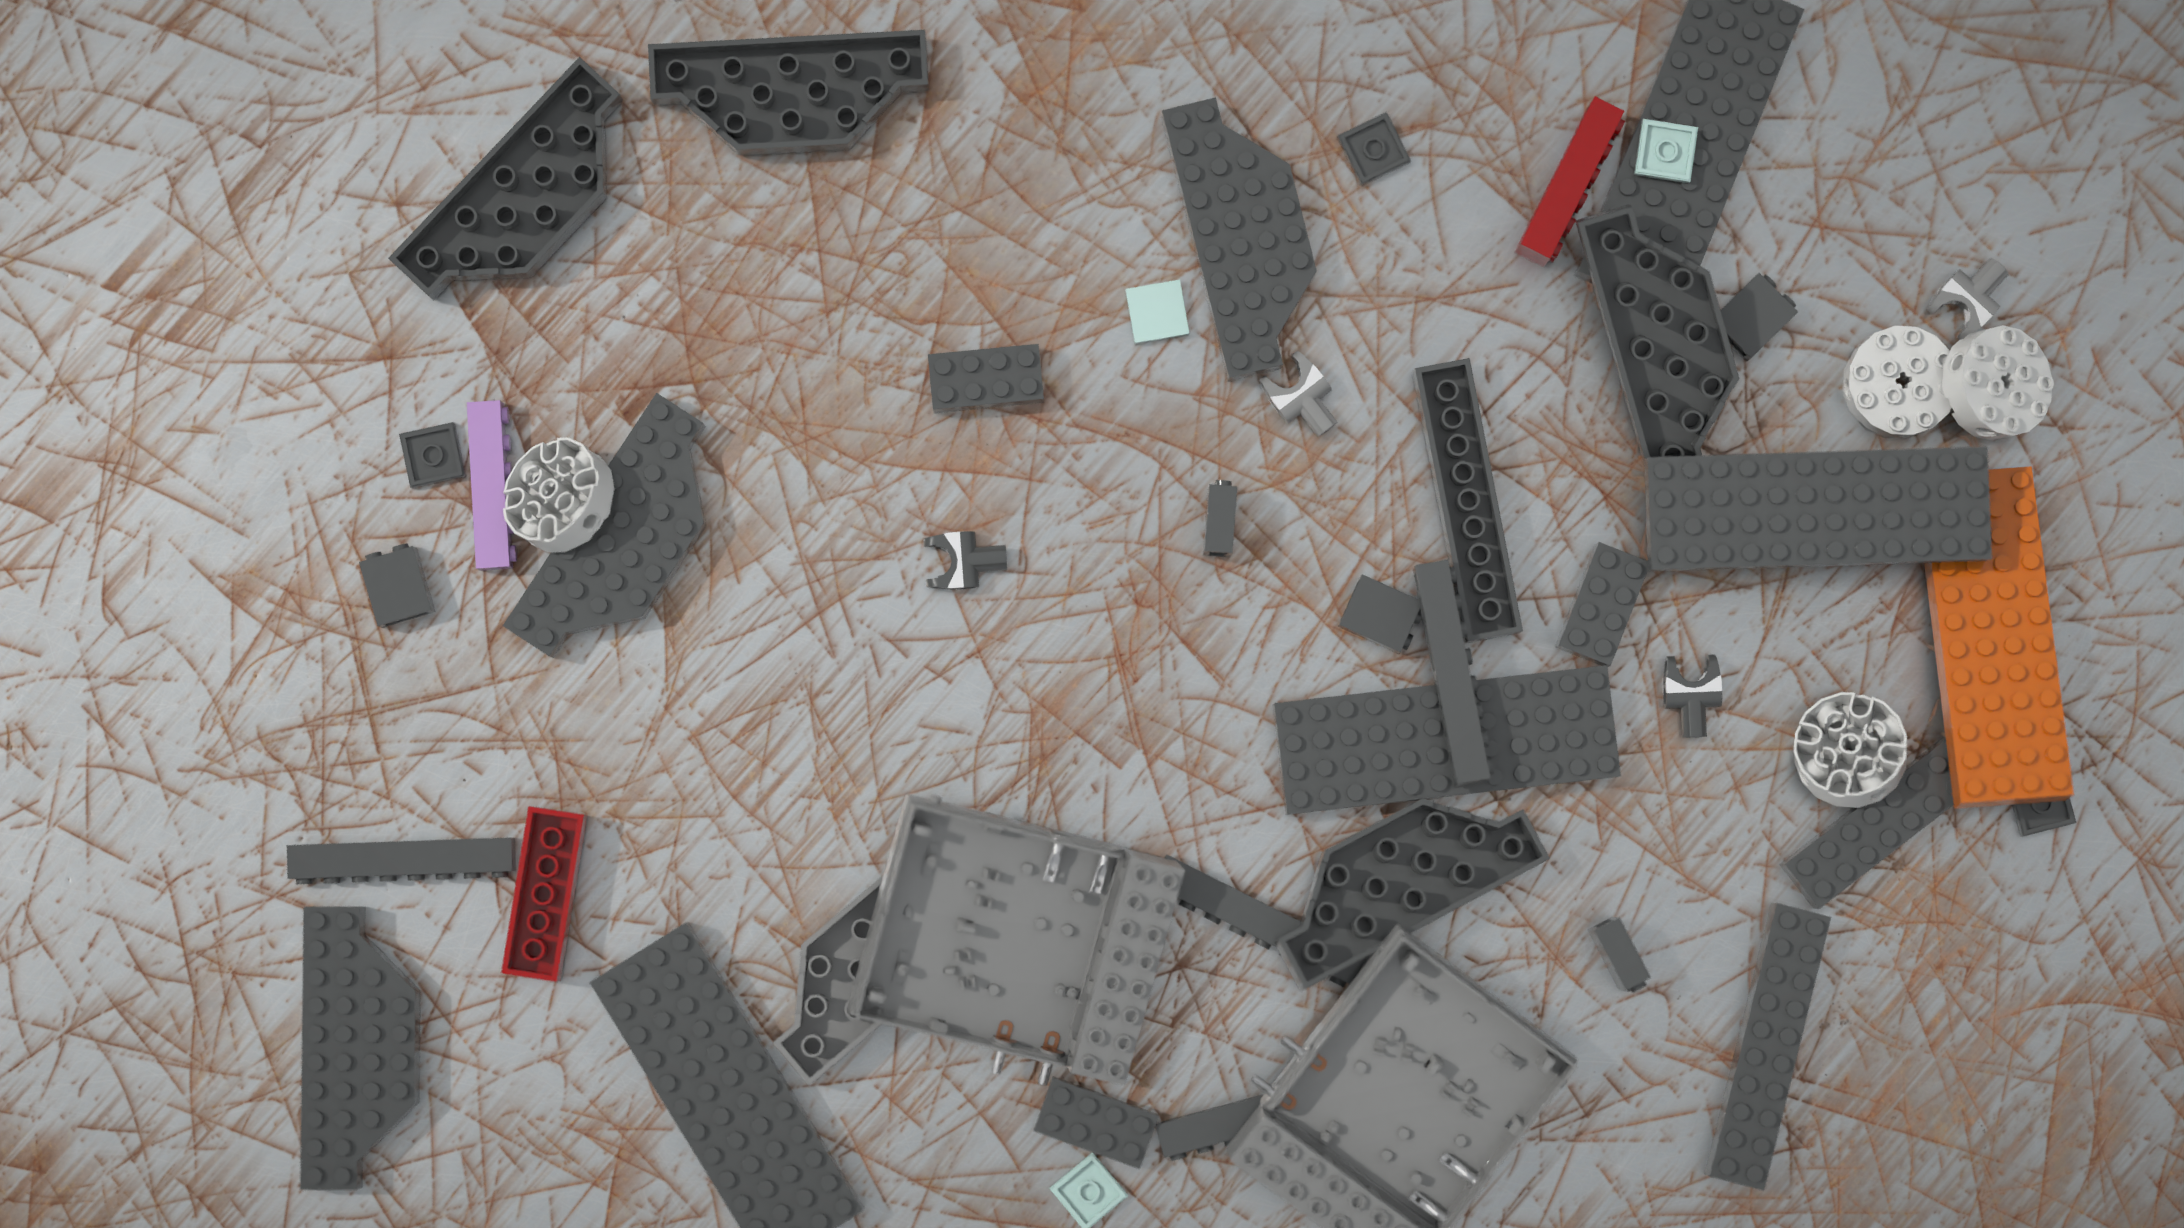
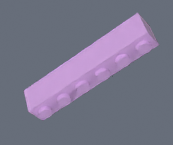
M500 400L467 402L476 569L479 571L513 569V562H517L516 545H512L511 534L515 533L505 521L503 508H506L505 501L507 496L504 494L505 483L512 471V463L507 462V451H511L510 435H506L505 424H509L510 420L509 409L504 407V403Z

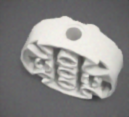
M2002 325L1968 334L1964 339L1959 340L1951 347L1943 365L1942 389L1945 399L1949 398L1950 406L1954 411L1952 413L1954 419L1959 426L1971 435L1993 441L2030 432L2044 419L2047 413L2054 386L2048 359L2037 341L2022 330Z
M1893 326L1872 334L1853 351L1843 371V394L1850 413L1866 428L1884 438L1906 439L1932 429L1951 410L1949 398L1945 399L1942 389L1943 365L1950 350L1936 335L1919 327ZM1896 379L1904 380L1905 385L1896 384Z
M568 437L557 438L556 441H551L547 444L544 442L537 444L516 462L506 480L504 494L507 496L505 501L506 508H503L504 519L516 535L529 541L533 546L548 553L567 552L588 542L601 527L603 521L609 516L614 493L612 472L601 456L591 452L582 443Z
M1841 692L1820 699L1803 714L1795 732L1794 761L1802 783L1817 798L1837 807L1860 808L1882 800L1897 787L1906 770L1907 735L1900 717L1884 701L1875 697L1870 698L1865 695H1856V693Z

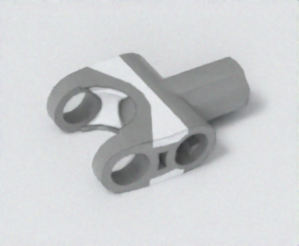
M1990 258L1971 279L1959 269L1938 290L1926 310L1933 314L1946 304L1960 307L1965 319L1961 327L1962 331L1957 335V338L1959 340L1964 339L1968 334L1976 332L1986 324L2001 307L1989 295L2009 273L2002 264L1993 258Z
M1296 351L1291 355L1298 366L1297 370L1299 372V382L1291 388L1279 387L1276 383H1272L1266 375L1259 379V382L1270 403L1286 423H1290L1297 416L1301 415L1317 437H1320L1338 423L1320 400L1332 388L1320 371L1302 353Z

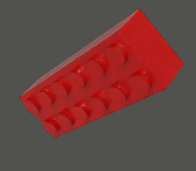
M1594 96L1514 253L1542 267L1548 261L1554 262L1563 247V243L1559 242L1561 237L1566 238L1576 219L1572 217L1573 213L1578 214L1588 197V194L1584 192L1585 189L1590 190L1601 171L1596 168L1597 165L1603 164L1613 145L1609 144L1610 139L1615 140L1625 123V120L1621 119L1624 110Z
M528 806L501 969L502 974L554 982L561 981L588 815Z

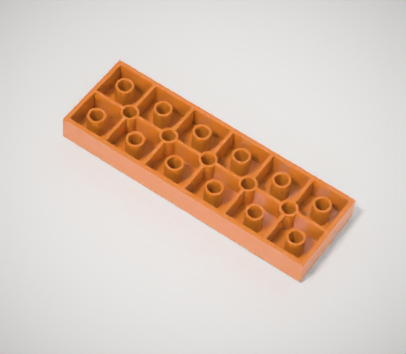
M2032 466L1988 470L1991 560L1924 563L1954 809L2066 801L2074 795Z

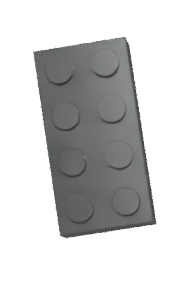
M1039 344L928 354L934 413L1044 403Z
M1601 542L1596 543L1555 648L1601 666H1611L1648 572V561Z
M1053 1076L1034 1131L1140 1169L1159 1115Z

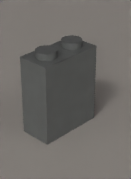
M1760 273L1721 309L1729 343L1746 361L1750 360L1798 313L1795 309V302L1786 294L1782 296L1775 289L1776 283L1769 276H1762Z
M1215 480L1214 484H1209L1203 556L1230 558L1233 553L1238 486H1232V481Z
M408 543L392 547L393 552L382 555L381 551L365 556V561L359 562L378 627L384 628L435 612L418 550L413 546L409 547Z
M1362 574L1338 627L1399 654L1402 649H1408L1414 636L1409 632L1413 624L1419 625L1422 619L1419 600Z
M1611 917L1588 929L1618 989L1633 993L1647 986L1645 981L1650 979L1651 976L1620 917Z

